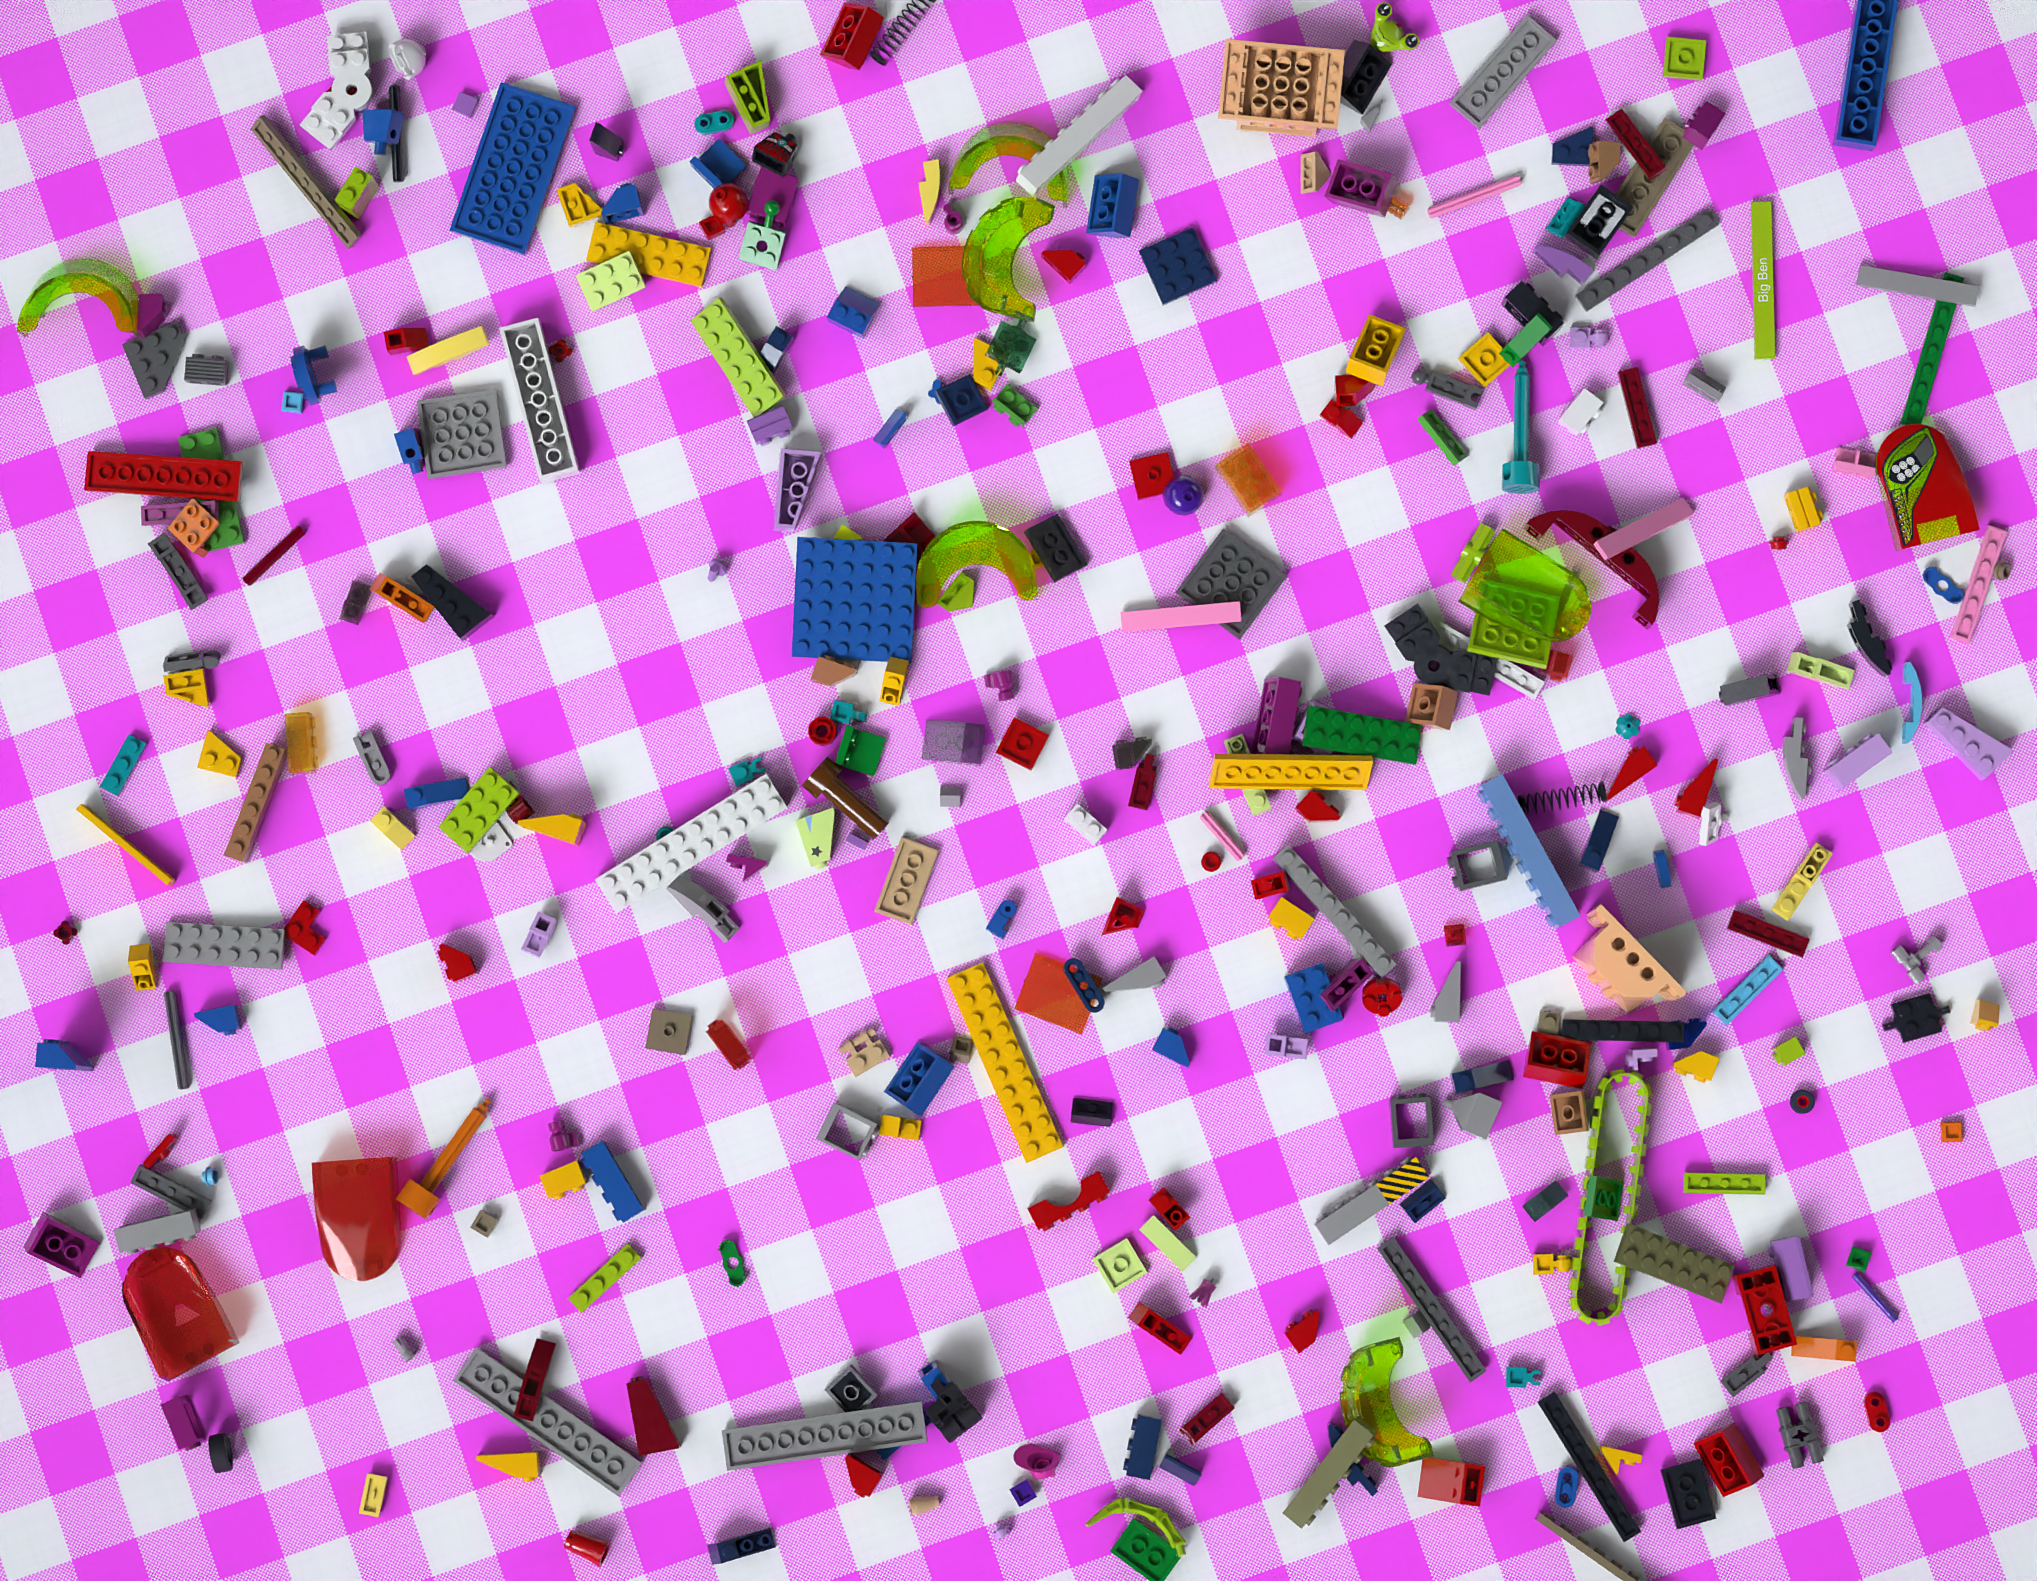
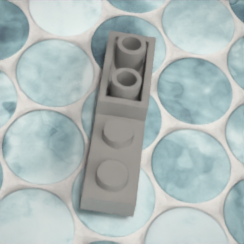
M1795 717L1792 719L1791 737H1784L1782 739V752L1789 784L1797 799L1803 800L1805 796L1809 795L1810 786L1806 782L1807 776H1810L1811 764H1808V758H1800V755L1804 754V743H1801L1802 735H1805L1806 723H1803V718Z
M679 875L666 888L693 917L698 915L724 943L729 941L740 929L727 916L730 911L720 901L689 879Z

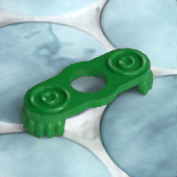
M731 1240L722 1241L718 1250L722 1255L723 1268L727 1271L729 1277L728 1282L734 1287L742 1286L746 1281V1276L736 1244ZM731 1257L738 1260V1267L735 1269H730L727 1266V1260Z

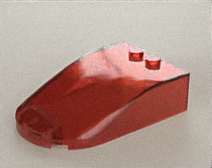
M397 1157L311 1162L317 1229L322 1255L326 1263L335 1273L353 1281H366L383 1275L396 1262L402 1244L400 1202L396 1200L399 1195Z
M158 1247L140 1254L130 1264L125 1280L122 1283L123 1301L159 1378L169 1382L240 1343L215 1293L198 1265L190 1256L177 1249Z

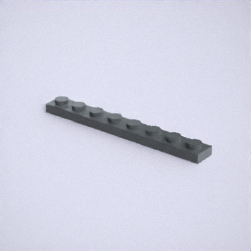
M1708 208L1576 294L1575 297L1583 309L1588 312L1716 228L1719 223Z
M1392 1237L1377 1247L1381 1256L1468 1381L1472 1382L1485 1373L1487 1370L1395 1238Z

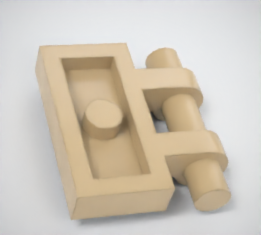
M873 1027L867 1031H861L859 1036L852 1040H846L845 1044L838 1048L842 1055L848 1051L851 1053L852 1056L845 1061L855 1077L890 1057L880 1039L872 1043L870 1038L876 1035ZM865 1042L868 1047L857 1053L854 1047Z

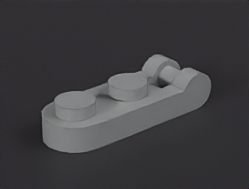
M369 730L361 737H354L353 741L372 782L377 785H385L389 782L391 773L372 730ZM370 742L371 746L364 749L363 744Z

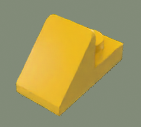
M882 1115L879 1135L919 1141L922 1121Z
M1600 1445V1451L1615 1474H1618L1621 1459H1624L1623 1463L1635 1466L1636 1462L1641 1463L1643 1456L1641 1454Z

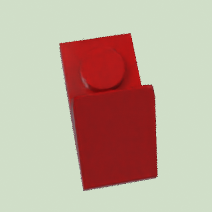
M1332 399L1319 415L1350 439L1354 437L1363 424L1349 408L1346 410L1342 406H1336L1335 401Z
M1285 871L1250 880L1255 900L1290 891Z

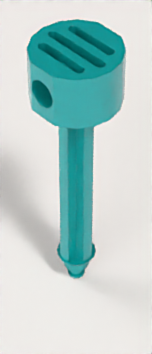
M1520 361L1518 363L1519 368L1516 369V374L1513 376L1515 378L1513 461L1502 465V490L1514 494H1528L1540 489V465L1529 461V383L1531 376L1528 374V369L1525 368L1526 362Z

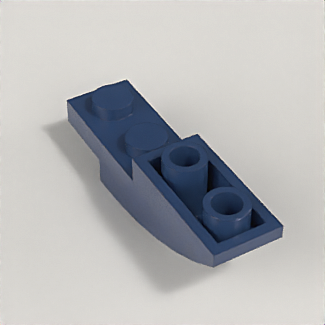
M1331 1423L1327 1425L1331 1449L1344 1433L1337 1423L1334 1426ZM1354 1462L1350 1467L1352 1472L1346 1479L1352 1486L1359 1481L1371 1496L1375 1495L1378 1492L1375 1488L1378 1484L1371 1476L1367 1478L1362 1473L1364 1468L1360 1463L1356 1464Z

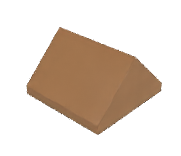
M1584 1091L1550 1095L1555 1135L1589 1131Z

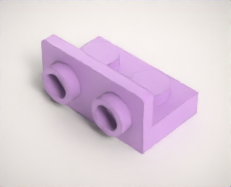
M1628 1049V1054H1625L1626 1066H1629V1070H1638V1061H1653L1652 1057H1658L1657 1049Z

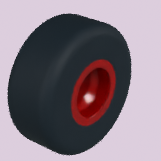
M1797 1090L1791 1095L1790 1106L1796 1113L1806 1114L1814 1108L1815 1099L1811 1092ZM1801 1098L1806 1101L1804 1105L1799 1104Z

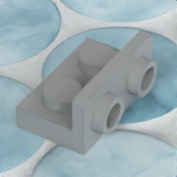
M1694 367L1682 383L1715 405L1726 390L1724 385Z

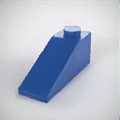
M466 778L404 789L407 808L411 811L460 800L468 792Z

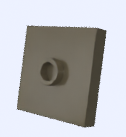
M652 1009L645 1048L685 1055L692 1015Z

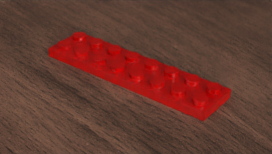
M88 451L84 491L240 502L243 462Z

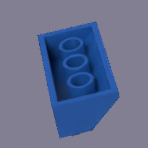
M43 1039V1043L37 1042L35 1067L93 1071L94 1069L75 1046H70L68 1041Z

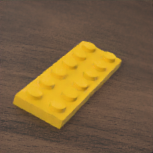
M595 222L586 261L601 264L630 251L640 274L702 288L711 248Z

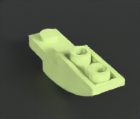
M1243 734L1224 740L1228 754H1250ZM1241 789L1253 817L1272 810L1264 789Z

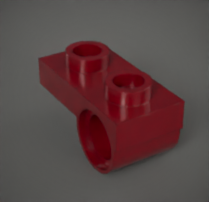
M509 781V783H510L515 789H517V787L513 784V782H512V781ZM521 793L506 810L508 816L516 824L519 820H526L536 813Z

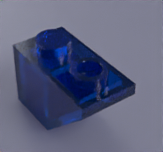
M1701 1018L1688 1019L1689 1023L1685 1024V1043L1666 1042V1049L1689 1048L1707 1026V1022H1701Z

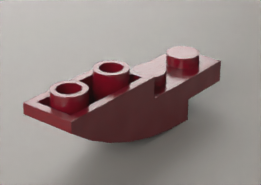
M539 1338L536 1339L513 1417L531 1422L534 1421L556 1343Z

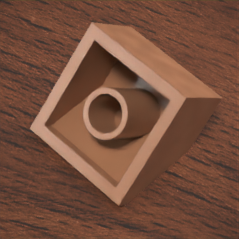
M1413 683L1405 722L1450 731L1458 691L1444 686Z

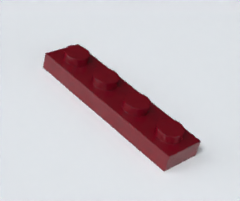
M1622 108L1605 119L1650 181L1667 170L1666 166Z
M1638 367L1618 371L1617 374L1636 449L1656 445L1657 441Z
M1733 910L1726 928L1800 958H1803L1810 940L1736 910Z

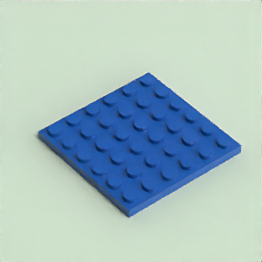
M797 537L792 657L818 658L819 656L823 658L824 655L843 660L888 662L890 656L912 663L918 543Z

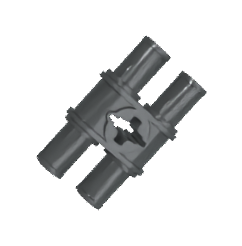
M1807 1401L1795 1404L1800 1419L1799 1424L1796 1425L1792 1424L1787 1406L1776 1409L1780 1423L1778 1431L1781 1432L1785 1446L1784 1450L1788 1452L1793 1469L1804 1467L1800 1452L1801 1446L1804 1445L1808 1447L1812 1464L1824 1461L1819 1444L1821 1443V1438H1819L1815 1425L1816 1420L1811 1417ZM1798 1430L1804 1433L1806 1432V1434L1802 1436V1440H1800L1799 1438H1794V1436L1798 1434Z

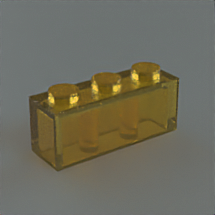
M310 712L285 714L289 774L316 773V768H319L318 756H315L314 748H317V737L313 736V728H316L315 716H312Z

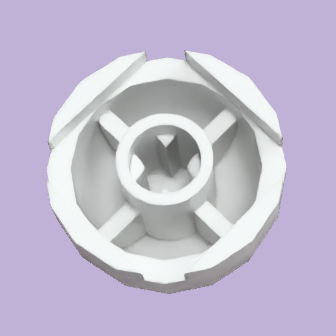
M401 39L389 46V48H392V52L389 53L391 60L399 73L404 72L406 75L405 79L410 80L422 72L426 63V51L422 45L411 39Z

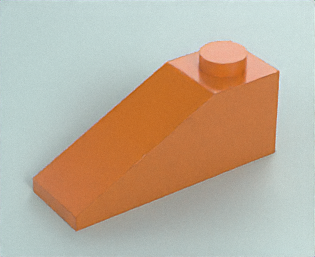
M382 573L378 574L369 589L422 623H425L434 609L433 605Z
M1795 1336L1798 1345L1791 1347V1356L1856 1362L1857 1341Z

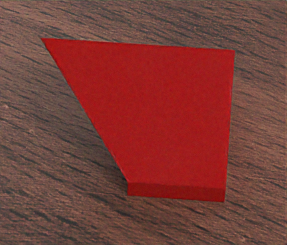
M1116 897L1102 935L1132 928L1138 929L1145 910Z

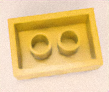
M1369 314L1351 353L1345 372L1383 387L1402 343L1406 328Z

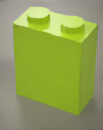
M355 166L336 196L335 201L344 212L359 220L378 190L379 185L370 174Z

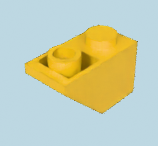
M889 656L884 673L880 702L899 706L909 661Z
M150 943L130 945L128 964L136 991L156 989L154 957Z
M1976 1000L1970 1024L1975 1025V1029L1981 1031H1991L1992 1028H1998L2000 1005L1984 1000Z
M1698 1051L1672 1063L1671 1067L1675 1068V1073L1686 1076L1688 1073L1694 1076V1080L1705 1083L1712 1080L1720 1058Z

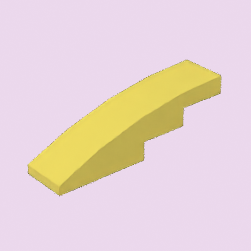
M480 326L426 347L407 356L413 375H419L433 367L438 368L452 360H459L490 344L484 327Z

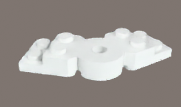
M367 32L327 36L329 70L331 76L335 78L332 84V92H324L311 107L310 113L300 123V127L331 151L356 122L355 112L366 109L373 99V88L366 77L371 73ZM350 88H357L356 94H347Z

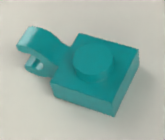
M834 700L830 720L849 725L851 719L866 722L867 714L854 711V704Z

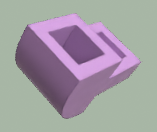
M538 911L521 951L540 959L547 942L549 943L557 920Z
M1267 1034L1264 1054L1306 1060L1309 1039Z

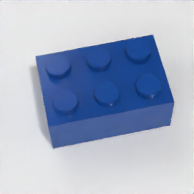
M1323 963L1284 976L1304 1034L1343 1020L1339 1006L1331 1012L1320 997V994L1330 983Z

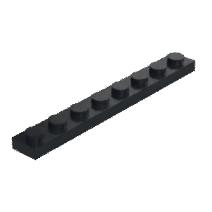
M1555 1391L1537 1401L1622 1541L1626 1542L1641 1532L1640 1528Z

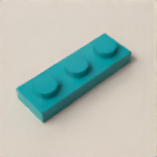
M128 734L100 787L119 797L147 743Z

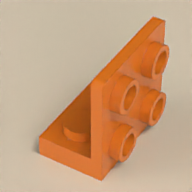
M191 499L167 529L194 554L204 558L209 553L204 547V542L220 523L195 499Z

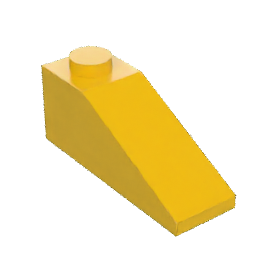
M539 1451L476 1456L477 1461L513 1477L523 1478V1482L535 1481V1477L540 1476Z

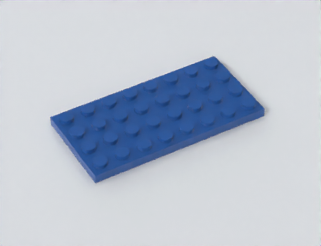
M501 82L457 206L450 232L525 256L576 107Z

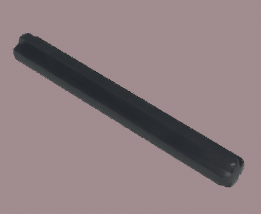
M391 85L389 87L390 110L401 112L400 87L398 85ZM402 129L399 142L391 144L393 181L397 183L404 181Z

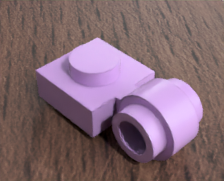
M1571 327L1569 348L1589 349L1590 342L1594 343V347H1606L1608 334H1606V330H1594V334L1590 335L1591 328Z

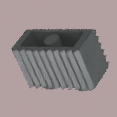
M192 354V357H186L184 380L187 383L227 386L229 362L224 360L223 356L212 355V359L204 358L202 354Z

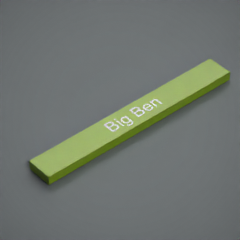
M1771 201L1751 202L1754 360H1774L1775 325Z

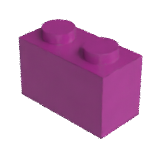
M1708 101L1702 107L1698 105L1692 114L1695 117L1694 120L1689 119L1683 128L1686 132L1682 138L1703 150L1726 113Z

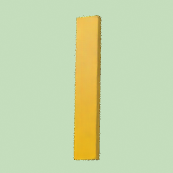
M80 804L76 808L78 812L166 885L172 886L176 882L172 876L86 805Z

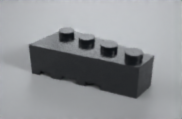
M427 564L411 576L462 641L494 618L491 613Z

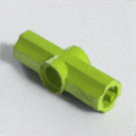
M1480 523L1472 539L1466 544L1460 555V560L1452 571L1451 576L1462 583L1467 582L1495 533L1491 527Z

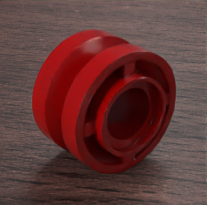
M817 717L809 724L808 735L816 745L827 746L835 740L837 729L829 718ZM821 726L828 728L827 735L823 737L817 735V730Z

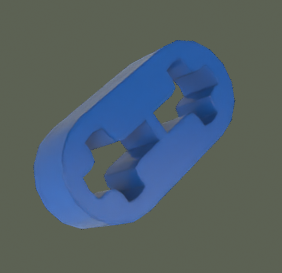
M1663 849L1653 851L1660 888L1671 887V878L1665 852Z

